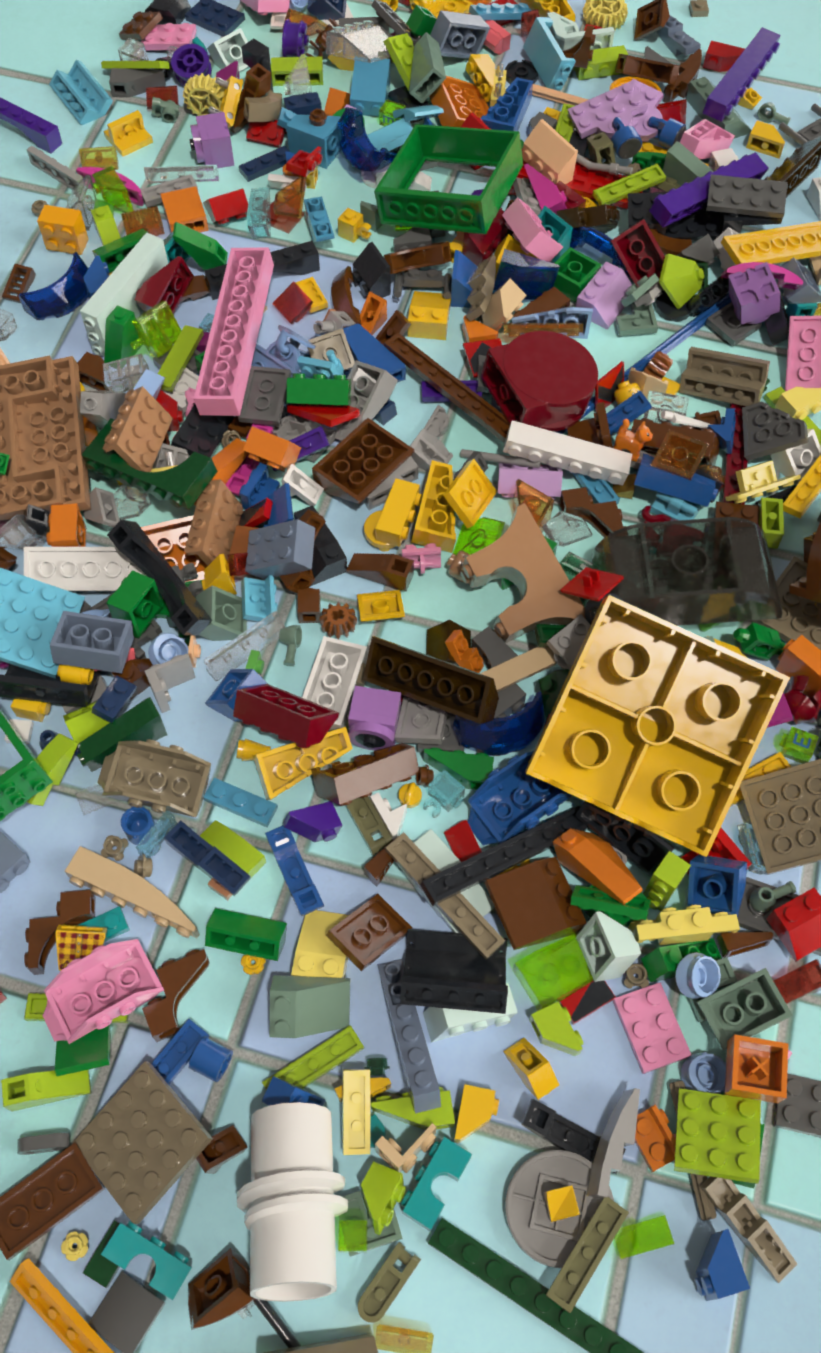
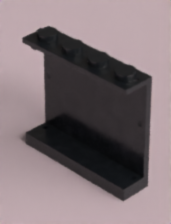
M10 664L6 674H0V697L87 707L102 671H94L93 680L90 685L61 682L58 675H56V678H52Z
M408 929L400 1004L506 1014L508 986L506 985V951L508 938H503L505 940L504 944L489 958L485 959L463 934Z

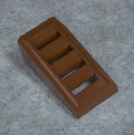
M14 264L2 298L21 303L35 279L36 273L33 268ZM13 292V293H16V294H18V295H17V296H13V295H10V293Z
M385 848L364 865V874L376 887L394 862L393 858L385 851Z
M772 932L720 933L715 941L722 958H728L766 947L772 941L774 935Z

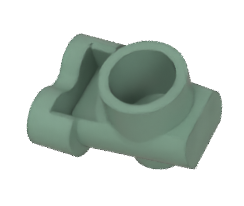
M153 97L151 115L162 116L165 122L173 123L179 116V105L172 100L163 101L161 98Z

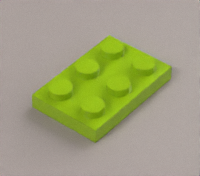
M408 33L388 37L383 42L409 91L414 45Z

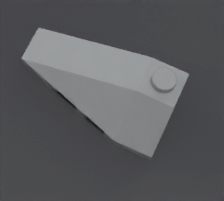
M357 360L355 361L347 378L351 379V404L348 406L360 409V416L337 425L336 440L342 441L367 418L372 420L388 401L398 380L386 370Z

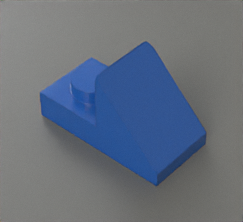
M726 408L725 417L721 418L720 425H708V429L716 433L720 448L727 454H732L736 425L735 408Z

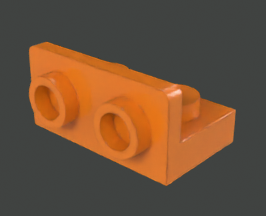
M656 1105L637 1115L635 1144L651 1173L675 1159L676 1133L672 1134L667 1125L669 1123L667 1115L661 1108L658 1109Z

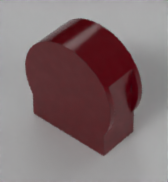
M532 331L518 336L509 344L488 349L480 377L509 424L513 420L549 431H560L575 425L584 416L598 381V368L590 352L576 340L557 332Z

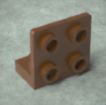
M604 402L596 404L597 412L593 413L594 418L578 421L575 425L567 428L568 436L613 448Z

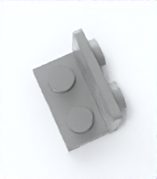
M188 654L177 655L170 661L155 664L150 669L145 670L161 713L170 710L168 702L171 701L168 689L195 678Z

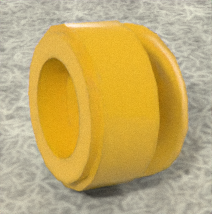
M414 782L405 784L399 790V802L402 805L407 804V808L418 806L422 799L421 789Z

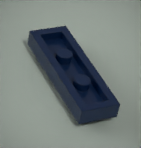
M282 146L239 165V172L247 182H250L283 167L286 164L285 151H290L286 146Z

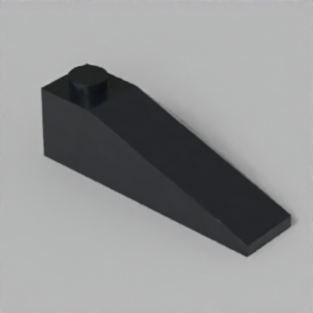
M312 505L294 512V520H299L308 509L317 514L319 513ZM326 524L322 526L314 541L312 573L315 581L311 586L343 574L347 569V557Z
M585 801L575 814V817L605 841L609 842L611 846L626 855L631 862L650 877H652L667 853L674 850V847L658 834L590 802Z

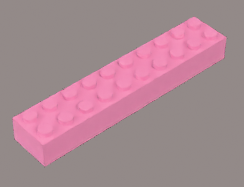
M269 247L231 248L193 398L200 415L240 416L274 267Z

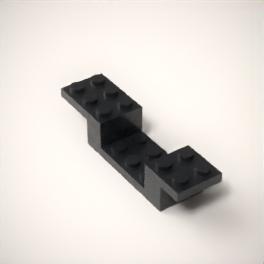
M666 192L628 193L627 196L628 228L644 219L649 229H657L658 233L676 239L698 241L709 234L712 241H714L728 227L741 234L743 225L781 224L782 218L706 211L705 207L662 227L649 210L654 204L653 200L660 194H666Z

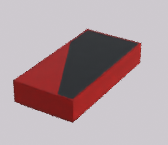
M265 498L243 511L239 526L256 527L270 519L273 501Z
M605 980L592 981L559 1003L561 1007H566L571 1016V1023L574 1025L613 1001L616 996Z

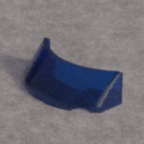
M349 107L345 108L338 121V130L341 131V141L339 143L346 159L354 167L369 172L381 170L391 164L397 153L389 152L387 148L383 147L380 151L377 150L366 134L362 111Z
M573 228L570 241L571 248L575 249L577 245L582 248L586 243L613 259L612 264L623 269L627 277H630L610 242L613 238L593 228Z
M77 252L73 253V260L69 269L59 280L45 288L18 295L26 313L36 320H44L48 316L59 318L73 312L87 300L88 294L83 277L89 268Z
M536 692L533 701L526 703L524 709L507 717L494 718V720L483 724L456 715L452 726L460 744L468 749L473 747L482 750L487 755H506L524 749L535 740L545 722L542 692Z

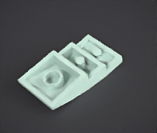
M432 829L414 842L441 872L461 863ZM400 867L420 896L427 900L436 914L443 918L452 932L462 934L436 905H431L425 893ZM479 884L461 892L483 917L495 908L493 901Z

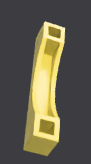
M792 388L780 395L775 408L788 413L795 419L803 420L807 415L811 413L816 414L821 410V388Z

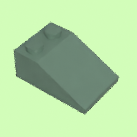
M766 968L697 1002L723 1050L727 1049V1041L734 1034L752 1037L792 1016L790 1009Z
M273 976L270 987L269 1037L300 1038L349 1026L350 978Z

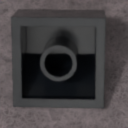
M370 242L353 263V282L359 285L364 297H367L369 292H372L384 298L391 295L390 265L374 243Z

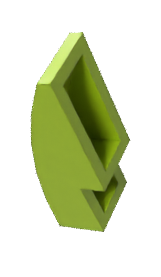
M59 733L38 755L37 760L53 783L48 785L42 792L27 800L28 803L39 806L44 805L52 786H59L79 744L78 742Z
M217 820L200 835L201 838L212 847L215 846L251 878L266 863L265 856Z

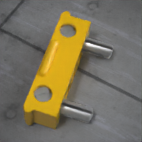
M230 76L225 81L217 77L215 83L225 87L220 110L210 106L208 112L211 114L224 112L229 129L234 125L243 79L239 80Z

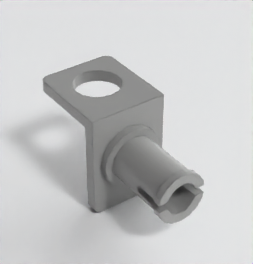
M330 311L325 321L315 322L316 324L313 325V329L317 334H327L342 329L343 326H352L356 323L344 311Z

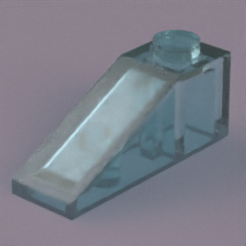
M269 187L251 189L247 220L253 239L271 237Z

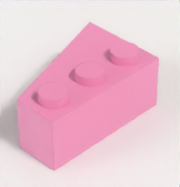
M703 119L684 132L680 143L697 158L706 159L710 158L713 151L729 149L735 135Z

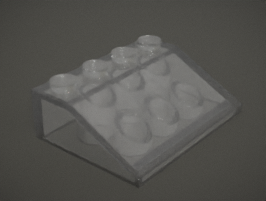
M363 20V23L354 22L353 25L344 24V27L335 26L334 30L327 31L326 54L368 63L391 58L383 41L393 36L380 25L373 24L371 20Z

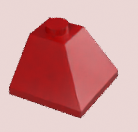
M686 99L662 103L656 107L662 114V119L668 121L670 118H673L683 124L686 123Z

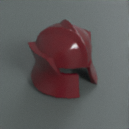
M804 675L792 676L789 689L784 694L795 724L816 722L819 710L821 709V689L813 696V699L801 692H804L809 679L808 676Z

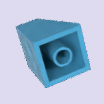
M355 56L350 106L361 110L362 115L383 117L386 113L388 93L390 92V59Z
M296 114L286 125L289 151L295 154L299 150L311 153L318 146L322 147L321 154L323 158L318 166L327 169L342 150L341 147L344 146L342 117L327 116L324 125L314 126L309 119L310 115Z

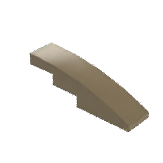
M494 254L479 263L468 282L473 289L467 298L472 305L466 314L470 322L484 314L490 302L496 273V257Z
M710 1176L700 1187L753 1256L777 1283H780L797 1265V1262L769 1222L759 1215L747 1196L739 1192L732 1180Z

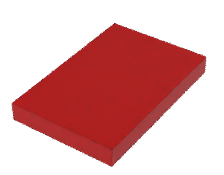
M296 403L287 405L288 413L328 427L339 425L360 416V409L348 405Z

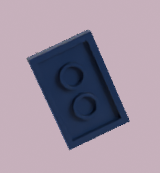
M200 0L185 14V19L190 23L225 37L245 20V14L214 0Z

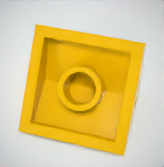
M400 590L357 594L361 622L405 617Z

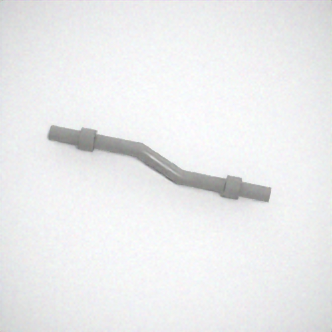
M577 153L576 162L589 170L609 172L611 175H618V173L632 175L633 167L620 166L618 163H593Z

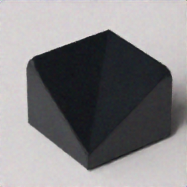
M28 504L24 511V520L32 529L43 536L48 527L50 511Z

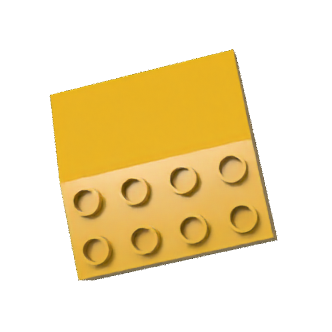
M608 595L602 600L525 773L707 857L790 677Z

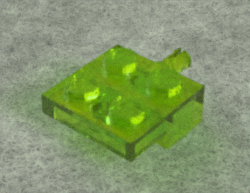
M161 301L132 321L139 338L131 342L130 346H132L133 350H136L144 345L150 356L156 358L172 349V345L182 330L167 301Z

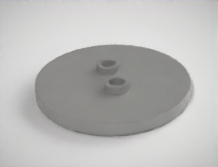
M551 1150L531 1157L516 1171L506 1193L505 1215L513 1239L530 1258L540 1264L553 1268H562L603 1199L587 1196L593 1163L576 1153L564 1150ZM572 1185L580 1215L551 1222L544 1193ZM609 1186L608 1197L614 1201L612 1191Z

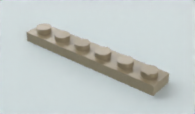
M404 832L385 848V851L422 891L421 882L441 872ZM461 893L436 904L440 911L485 959L489 958L504 944L505 940Z

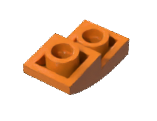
M453 630L445 641L450 654L460 667L480 673L484 663L477 647L469 648L462 630Z

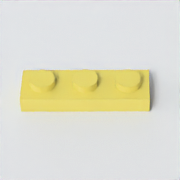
M342 1069L343 1155L370 1154V1069Z

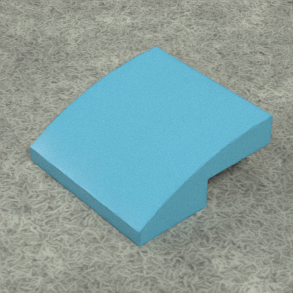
M435 105L392 111L394 119L405 117V121L419 120L425 117L433 118L444 113L443 108Z

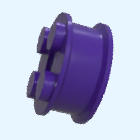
M286 19L282 34L283 57H306L305 46L309 44V35H306L307 23L304 21L294 23L290 19Z
M186 44L179 47L173 53L171 65L177 81L182 86H185L188 79L195 76V74L199 76L203 73L205 77L209 74L211 77V63L203 47L197 44Z

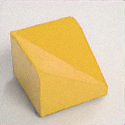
M572 1185L544 1193L551 1222L580 1215Z

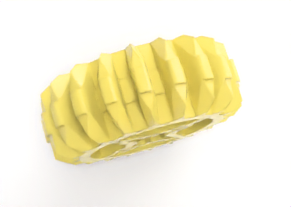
M586 0L583 7V20L586 21V24L602 28L613 27L615 31L616 28H621V25H624L628 14L627 4L625 0Z
M201 73L199 76L195 74V76L188 79L184 86L183 97L184 103L187 104V109H192V114L196 113L198 116L211 114L208 112L210 106L220 110L225 87L215 83L216 77L211 78L209 74L205 77Z

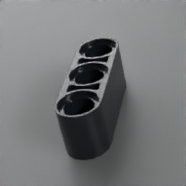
M720 276L708 284L688 301L689 311L694 315H698L715 304L729 292V279L721 278Z
M781 295L780 312L771 314L765 320L767 332L773 345L789 339L790 324Z

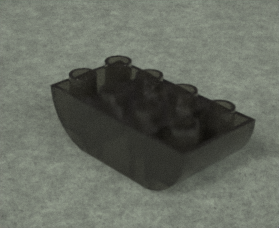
M720 517L634 524L616 530L603 538L592 553L593 569L624 576V579L609 593L616 594L623 602L676 626L782 618V607L766 534L759 525L747 519Z

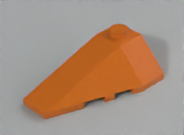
M236 438L212 457L218 471L212 480L221 479L224 484L228 482L249 454L243 450L245 441Z
M570 828L552 841L558 862L623 905L642 892V887L610 843L597 835Z

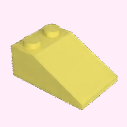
M318 910L305 915L296 947L291 976L345 978L348 957L326 935L331 928L349 915Z

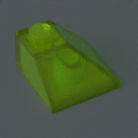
M113 166L92 174L94 179L92 186L96 194L100 193L104 201L128 216L135 218L136 215L128 191Z
M483 517L478 519L475 525L468 529L463 524L453 554L457 555L459 551L463 550L471 555L489 546L504 534L505 522Z

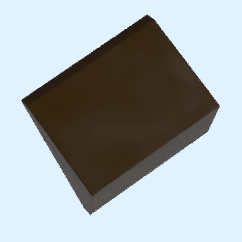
M450 619L427 629L426 655L459 666L450 654L445 641L453 630H462L464 637L467 639L468 647L471 648V631Z

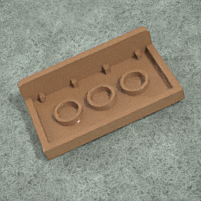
M142 386L135 390L131 389L125 394L123 405L118 409V416L113 421L112 429L105 438L103 450L105 452L115 450L132 468L150 472L173 418Z
M221 479L210 481L198 497L184 549L187 555L197 554L207 566L219 554H224L228 561L236 525L239 526L240 517L243 513L242 504Z

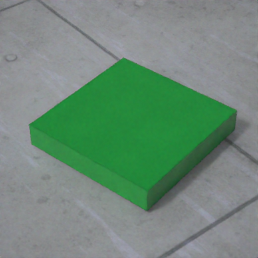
M110 1025L103 1029H95L70 1044L64 1040L56 1041L54 1068L56 1076L110 1065Z

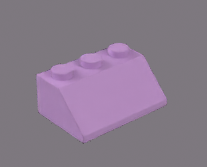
M605 262L578 295L576 307L592 308L591 322L608 330L616 320V316H619L625 308L621 303V298L626 295L625 290L632 283L623 269Z
M499 463L497 491L499 494H502V497L508 498L514 497V494L522 495V498L527 499L543 496V499L555 500L556 497H561L563 471L561 468L551 467L550 465H541L540 468Z

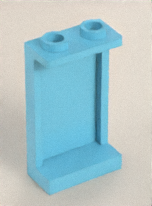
M536 17L523 48L545 86L554 90H562L576 61L574 58L565 57L550 32L553 24L552 19Z

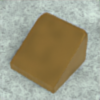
M629 474L623 486L613 484L612 489L618 497L632 499L636 474Z

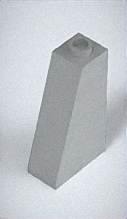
M106 390L81 391L80 413L102 430L110 418H117L118 409L123 405L126 393Z

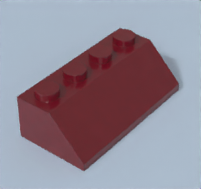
M263 684L237 690L233 716L241 719L244 724L259 727V730L263 732L274 733L278 735L279 739L295 742L296 746L301 748H309L311 745L321 743L337 720L339 712L272 685Z

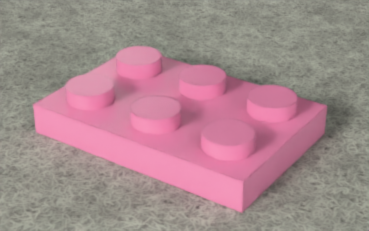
M167 23L156 25L141 40V50H177L183 45L192 44V39L195 38L197 31L196 24Z
M661 982L613 999L614 1006L642 1074L692 1056Z

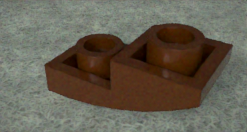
M204 275L193 277L180 302L188 298L194 301L210 293Z

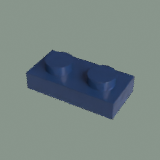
M116 675L92 707L91 713L113 723L136 691L137 686Z

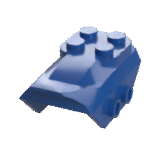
M534 751L527 752L520 757L515 756L501 770L496 769L488 775V779L469 798L470 816L468 824L473 834L483 846L492 843L500 844L513 838L526 828L528 830L532 829L539 823L541 817L552 815L559 809L560 804L573 796L525 773Z

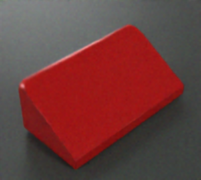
M467 820L459 822L444 832L452 852L460 862L482 853Z

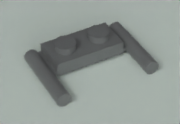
M816 103L813 104L811 110L821 117V107ZM821 118L798 132H795L784 122L778 127L800 146L806 142L821 138Z
M410 269L406 270L404 275L398 272L395 274L394 296L396 298L401 297L402 286L444 287V298L450 299L452 276L449 273L442 276V271L434 269L428 271Z

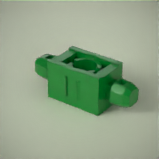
M754 622L745 629L737 628L733 632L734 639L740 642L743 653L767 661L774 654L780 655L784 651L783 647L786 645L780 640L777 630Z

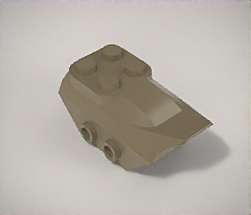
M147 739L146 742L139 740L120 741L116 751L105 757L97 783L104 790L102 796L128 801L127 804L130 806L141 808L142 805H145L158 813L170 811L196 817L203 803L211 763L183 751L182 747L176 745L165 747L161 746L159 742Z

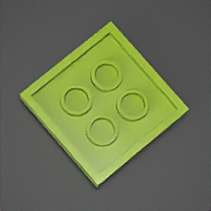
M679 1088L674 1171L758 1184L760 1180L761 1100Z

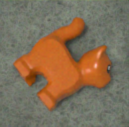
M624 419L617 432L613 449L630 451L632 454L631 460L637 462L640 450L645 442L652 440L653 434L645 425V421L641 423L636 433L628 430L629 420Z

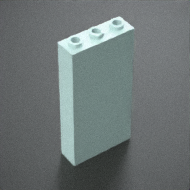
M146 233L80 310L92 351L96 355L104 357L106 318L117 305L134 312L137 325L146 315L134 299L143 283L168 264L163 239Z

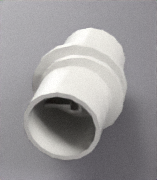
M300 1102L281 1103L261 1108L251 1115V1182L245 1184L237 1191V1207L246 1213L244 1215V1223L246 1228L250 1230V1296L256 1299L282 1302L303 1301L328 1296L336 1292L335 1217L347 1212L348 1200L334 1195L335 1192L344 1188L345 1177L333 1172L331 1111L326 1107Z

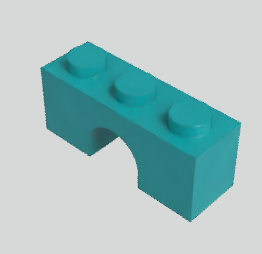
M446 1137L443 1138L441 1143L436 1140L429 1152V1156L432 1159L428 1167L422 1165L415 1177V1180L419 1183L414 1192L408 1190L401 1202V1205L405 1207L402 1213L430 1232L445 1206L444 1203L433 1195L431 1190L432 1182L439 1176H449L458 1182L472 1156L470 1152Z
M128 1221L126 1226L120 1222L101 1255L126 1270L135 1256L140 1254L151 1256L156 1264V1272L149 1286L173 1300L191 1270V1267L187 1265L190 1259L178 1251H175L172 1256L163 1250L166 1246L164 1242L154 1236L147 1240L140 1235L143 1229Z

